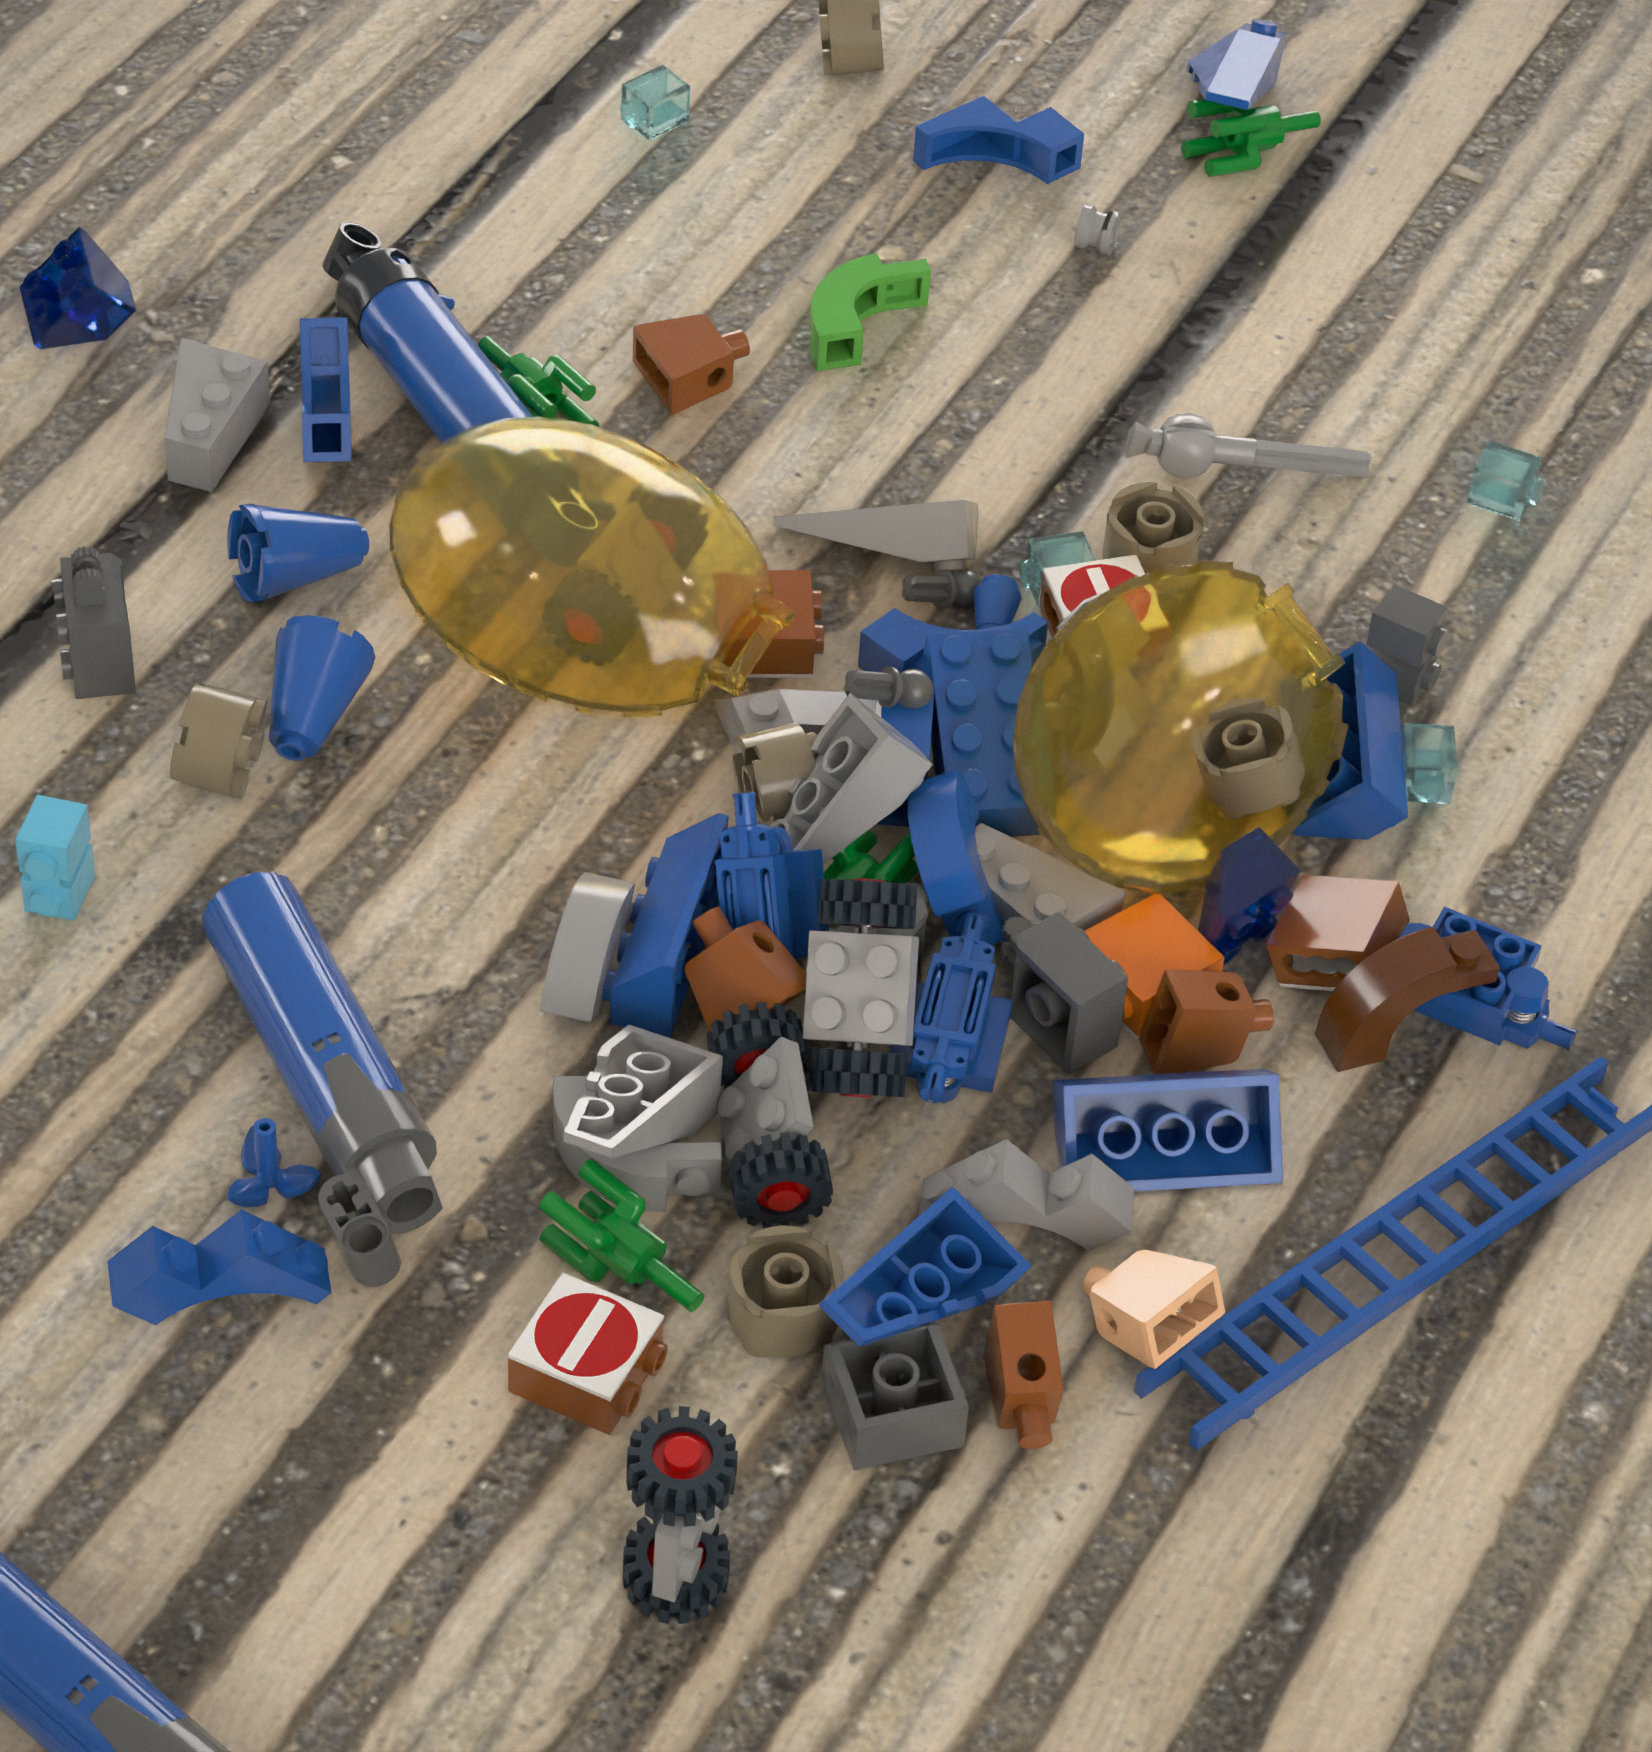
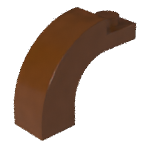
M1433 926L1415 931L1380 948L1344 977L1327 999L1321 1011L1315 1035L1337 1072L1385 1061L1393 1033L1402 1020L1413 1010L1440 995L1496 982L1500 967L1476 930L1442 938L1439 937Z

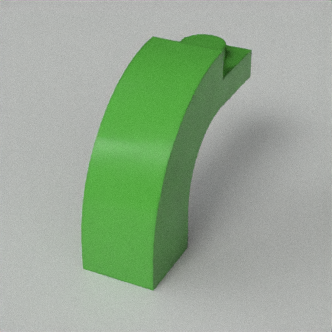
M876 253L848 261L828 273L818 284L811 300L809 351L816 370L823 371L861 365L864 332L861 321L866 317L884 311L928 305L931 269L927 260L919 259L882 265Z

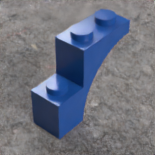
M983 95L917 125L913 161L923 170L955 161L977 160L996 162L1024 170L1049 184L1081 169L1084 133L1052 107L1016 122Z
M894 608L860 632L858 667L864 671L881 672L887 666L895 667L899 673L908 669L923 671L922 658L927 633L979 630L938 627L916 620ZM1035 612L1004 626L980 629L1027 628L1033 668L1043 660L1046 654L1048 621Z
M242 1209L196 1245L155 1226H151L107 1261L112 1306L154 1325L187 1307L219 1297L265 1293L291 1296L318 1304L332 1293L325 1248Z

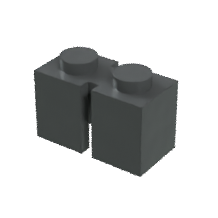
M1394 584L1372 613L1366 645L1396 672L1399 701L1412 706L1423 690L1430 692L1439 678L1441 665L1436 663V660L1442 652L1449 635V630L1444 628L1448 607Z

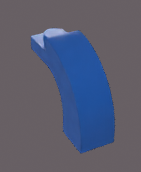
M347 317L300 318L303 462L352 461Z
M958 768L924 780L915 791L909 794L908 821L912 845L921 879L935 917L941 915L949 937L961 936L964 918L969 913H974V929L977 915L980 914L986 919V926L981 941L994 945L1006 941L1002 934L1005 923L986 880L977 850L975 825L980 813L962 770Z

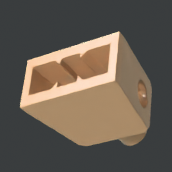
M1146 1249L1135 1252L1113 1270L1099 1265L1094 1266L1087 1273L1083 1284L1084 1293L1090 1297L1096 1328L1101 1337L1153 1369L1160 1366L1226 1313L1216 1266Z

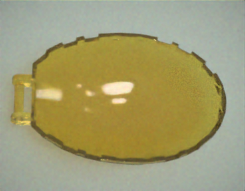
M523 417L503 418L471 426L447 438L429 451L410 471L395 498L389 523L390 553L401 588L404 589L414 606L415 613L423 623L427 622L441 637L446 647L466 663L506 686L547 702L548 698L575 705L576 711L589 714L593 713V709L622 712L623 717L662 716V710L698 702L709 682L735 696H741L749 684L746 679L779 630L781 628H788L795 617L794 612L787 605L771 597L774 589L766 560L750 530L720 495L700 478L669 457L641 442L594 425L564 419ZM755 614L763 618L732 665L729 667L722 662Z
M1200 560L1194 565L1176 567L1175 563L1161 566L1148 574L1139 577L1136 575L1101 594L1080 609L1046 644L1027 676L1018 702L1013 736V765L1023 803L1031 820L1048 844L1061 857L1091 877L1117 888L1151 894L1181 893L1218 883L1249 868L1278 847L1308 816L1306 814L1307 810L1316 798L1324 794L1330 783L1326 778L1333 762L1341 757L1347 734L1348 724L1342 722L1343 693L1336 683L1331 685L1327 680V677L1344 665L1345 661L1339 653L1333 655L1291 596L1295 591L1288 581L1267 595L1264 591L1267 586L1260 576L1234 569L1233 562ZM1241 698L1264 699L1266 706L1279 710V705L1291 717L1305 765L1304 778L1299 786L1300 795L1296 801L1286 806L1278 805L1263 812L1245 814L1240 818H1228L1222 814L1221 809L1207 795L1192 749L1193 733L1197 726H1199L1201 731L1210 721L1208 714L1224 703Z

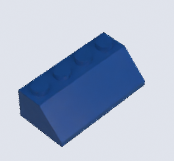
M1360 641L1282 686L1283 708L1291 717L1305 765L1304 778L1299 786L1300 795L1296 801L1288 805L1290 831L1296 836L1368 840L1408 818L1397 674Z
M715 814L666 838L660 857H651L645 878V886L648 887L646 895L637 894L631 916V924L634 925L632 932H623L617 952V962H620L618 970L610 969L604 983L603 1001L610 1002V1024L626 1027L629 1024L662 1036L672 1037L690 987L684 971L685 964L700 954L704 947V943L692 925V921L719 905L715 860L718 859V856L722 855L720 832L728 829L729 815Z
M1264 1068L1053 1080L1055 1138L1061 1167L1093 1154L1134 1187V1191L1283 1183L1279 1074Z

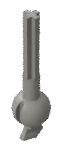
M1192 413L1176 414L1167 418L1160 429H1149L1135 422L1128 430L1126 458L1144 453L1157 456L1160 466L1167 473L1180 478L1197 477L1205 473L1212 463L1367 478L1371 462V453H1368V451L1216 435L1212 425L1206 419Z

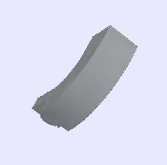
M587 872L580 876L569 896L557 930L539 1011L586 1022H592L602 1014L605 979L608 971L611 969L621 934L626 925L631 922L633 905L637 896L634 895L635 883Z
M553 1076V1130L557 1150L568 1170L586 1188L610 1201L578 1175L583 1163L593 1158L643 1197L646 1203L645 1211L666 1212V1195L684 1194L687 1196H698L702 1194H720L721 1142L664 1143L616 1158H609L563 1142L564 1130L577 1100L584 1095L588 1076Z

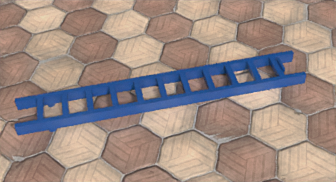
M1600 1056L1224 1314L1156 1369L1147 1367L1136 1376L1134 1393L1142 1399L1184 1370L1222 1405L1192 1426L1189 1444L1197 1451L1239 1420L1250 1418L1254 1415L1256 1408L1652 1130V1105L1625 1124L1616 1117L1618 1107L1594 1088L1595 1085L1604 1080L1608 1062ZM1570 1103L1603 1130L1607 1136L1587 1149L1554 1122L1550 1116ZM1535 1129L1571 1161L1550 1175L1514 1145L1513 1142L1530 1130ZM1497 1154L1534 1187L1515 1201H1512L1475 1168ZM1460 1180L1497 1213L1475 1228L1437 1194ZM1421 1206L1459 1240L1439 1254H1436L1399 1221ZM1381 1233H1384L1417 1262L1420 1267L1398 1281L1361 1247ZM1343 1259H1346L1383 1292L1360 1309L1321 1276ZM1303 1287L1307 1288L1342 1320V1322L1320 1337L1281 1303ZM1264 1314L1303 1348L1280 1365L1241 1331ZM1223 1342L1262 1376V1378L1239 1394L1200 1359Z

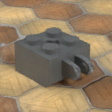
M91 546L78 547L71 554V557L60 558L62 578L52 579L55 609L66 608V613L56 614L59 645L70 644V649L60 650L63 680H74L76 699L136 693L122 561L112 553L100 554L99 551H96V548H91Z
M1060 912L1055 913L1038 924H1031V920H1027V917H1009L1008 921H1005L1002 934L1006 942L1002 943L1000 948V960H1003V964H1007V968L1013 973L1010 999L1013 1000L1011 1019L1068 1075H1071L1118 1047L1128 976L1118 962L1109 959L1090 941L1083 929L1074 926Z
M928 1323L861 1347L843 1331L845 1341L824 1345L821 1379L853 1470L964 1447L969 1405L937 1323Z

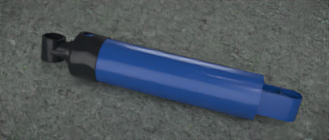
M353 222L340 224L322 263L324 271L338 281L335 292L338 312L343 318L347 317L348 325L361 342L372 351L505 528L519 535L527 534L539 552L551 562L566 567L577 564L597 525L596 518L612 517L616 511L614 503L605 502L603 499L583 498L579 492V474L451 312L455 306L453 298L439 294V291L407 252L396 248H381L382 241L380 237L365 226Z

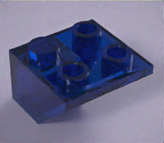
M80 227L66 240L60 241L52 254L36 270L29 272L23 283L19 286L33 344L39 349L107 340L137 310L128 279L91 236Z
M1259 826L1221 851L1207 879L1198 932L1225 957L1223 966L1240 952L1242 944L1251 938L1255 942H1259L1274 930L1278 923L1275 917L1293 898L1294 894L1291 892V888L1301 872Z

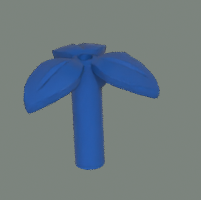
M261 1118L250 1127L241 1150L242 1166L256 1177L236 1180L229 1187L226 1197L231 1203L242 1207H258L267 1204L269 1188L273 1187L286 1199L297 1197L312 1189L319 1182L321 1172L314 1167L301 1164L282 1170L279 1167L282 1155L277 1147L276 1124L272 1119Z

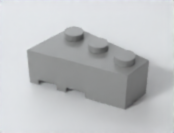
M181 338L164 437L168 481L213 492L270 405L268 361Z
M982 823L975 827V838L980 862L1004 923L1008 921L1009 917L1021 916L1031 920V924H1038L1055 913L1060 912L1074 926L1080 927L1085 931L1122 911L1125 895L1124 889Z

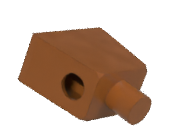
M703 314L633 326V363L671 415L728 390L733 384L734 360L746 357L750 353L749 342L743 330L739 329L721 335L708 316Z
M719 906L705 912L692 921V925L707 949L685 964L684 971L709 1031H712L711 1024L715 1019L723 1022L722 1014L729 1009L736 1015L739 1013V1005L748 1004L749 1010L756 1009L757 1002H766L767 1009L771 1010L775 1003L786 1006L806 992L807 973L766 923L757 920L733 930Z
M1165 970L1138 1039L1154 1074L1187 1073L1230 1064L1239 1058L1249 1032L1271 1030L1274 1022L1273 1008L1267 999L1252 1000L1241 976L1234 972Z
M1051 1300L994 1305L983 1355L997 1426L1001 1429L1016 1428L1018 1445L1022 1448L1037 1449L1047 1446L1053 1440L1050 1425L1055 1423L1063 1393Z

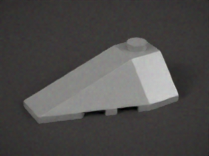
M967 500L773 516L774 526L918 562L934 563V572L940 569L948 571L962 570L963 560L976 559L978 504Z
M760 690L715 699L714 707L734 753L737 754L742 752V747L733 744L735 736L796 722L802 727L805 734L815 732L818 736L847 695L845 692ZM859 699L876 713L877 700Z
M849 693L820 731L810 749L818 755L815 758L816 765L809 779L805 781L802 778H796L788 791L794 796L785 818L774 821L770 827H781L786 830L791 838L793 850L822 849L824 864L900 807L909 794L921 785L926 772L933 764L909 739L862 701Z
M628 1024L601 1046L597 1055L594 1072L590 1071L587 1077L584 1095L577 1100L564 1130L563 1142L609 1158H616L693 1135L718 1113L723 1056Z

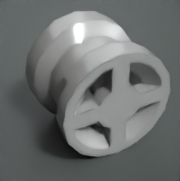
M1085 204L1078 219L1074 247L1085 249L1090 246L1097 248L1101 254L1110 256L1119 233L1121 213L1114 210L1103 213L1097 211L1095 206Z

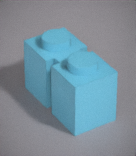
M36 795L15 839L19 872H23L20 880L24 911L38 913L46 917L53 916L75 921L95 878L92 844H89L91 832L87 804Z

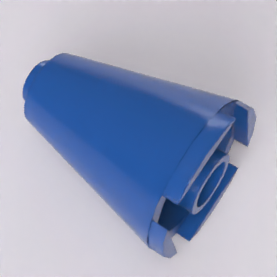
M256 504L239 505L241 510H235L230 515L227 530L229 560L238 559L241 573L232 575L241 597L248 603L261 602L358 567L362 563L363 557L369 552L368 533L364 527H360L354 518Z
M313 615L295 616L287 620L286 626L283 629L281 627L276 636L269 741L280 756L289 760L300 761L317 754L370 674L376 658L373 646L362 634L354 630L352 637L337 630L339 622L330 618Z

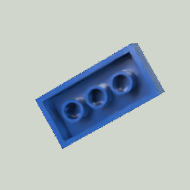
M1027 628L927 633L922 658V670L930 677L932 684H934L931 744L935 776L961 768L980 813L975 827L982 823L1010 837L1044 835L1051 809V800Z

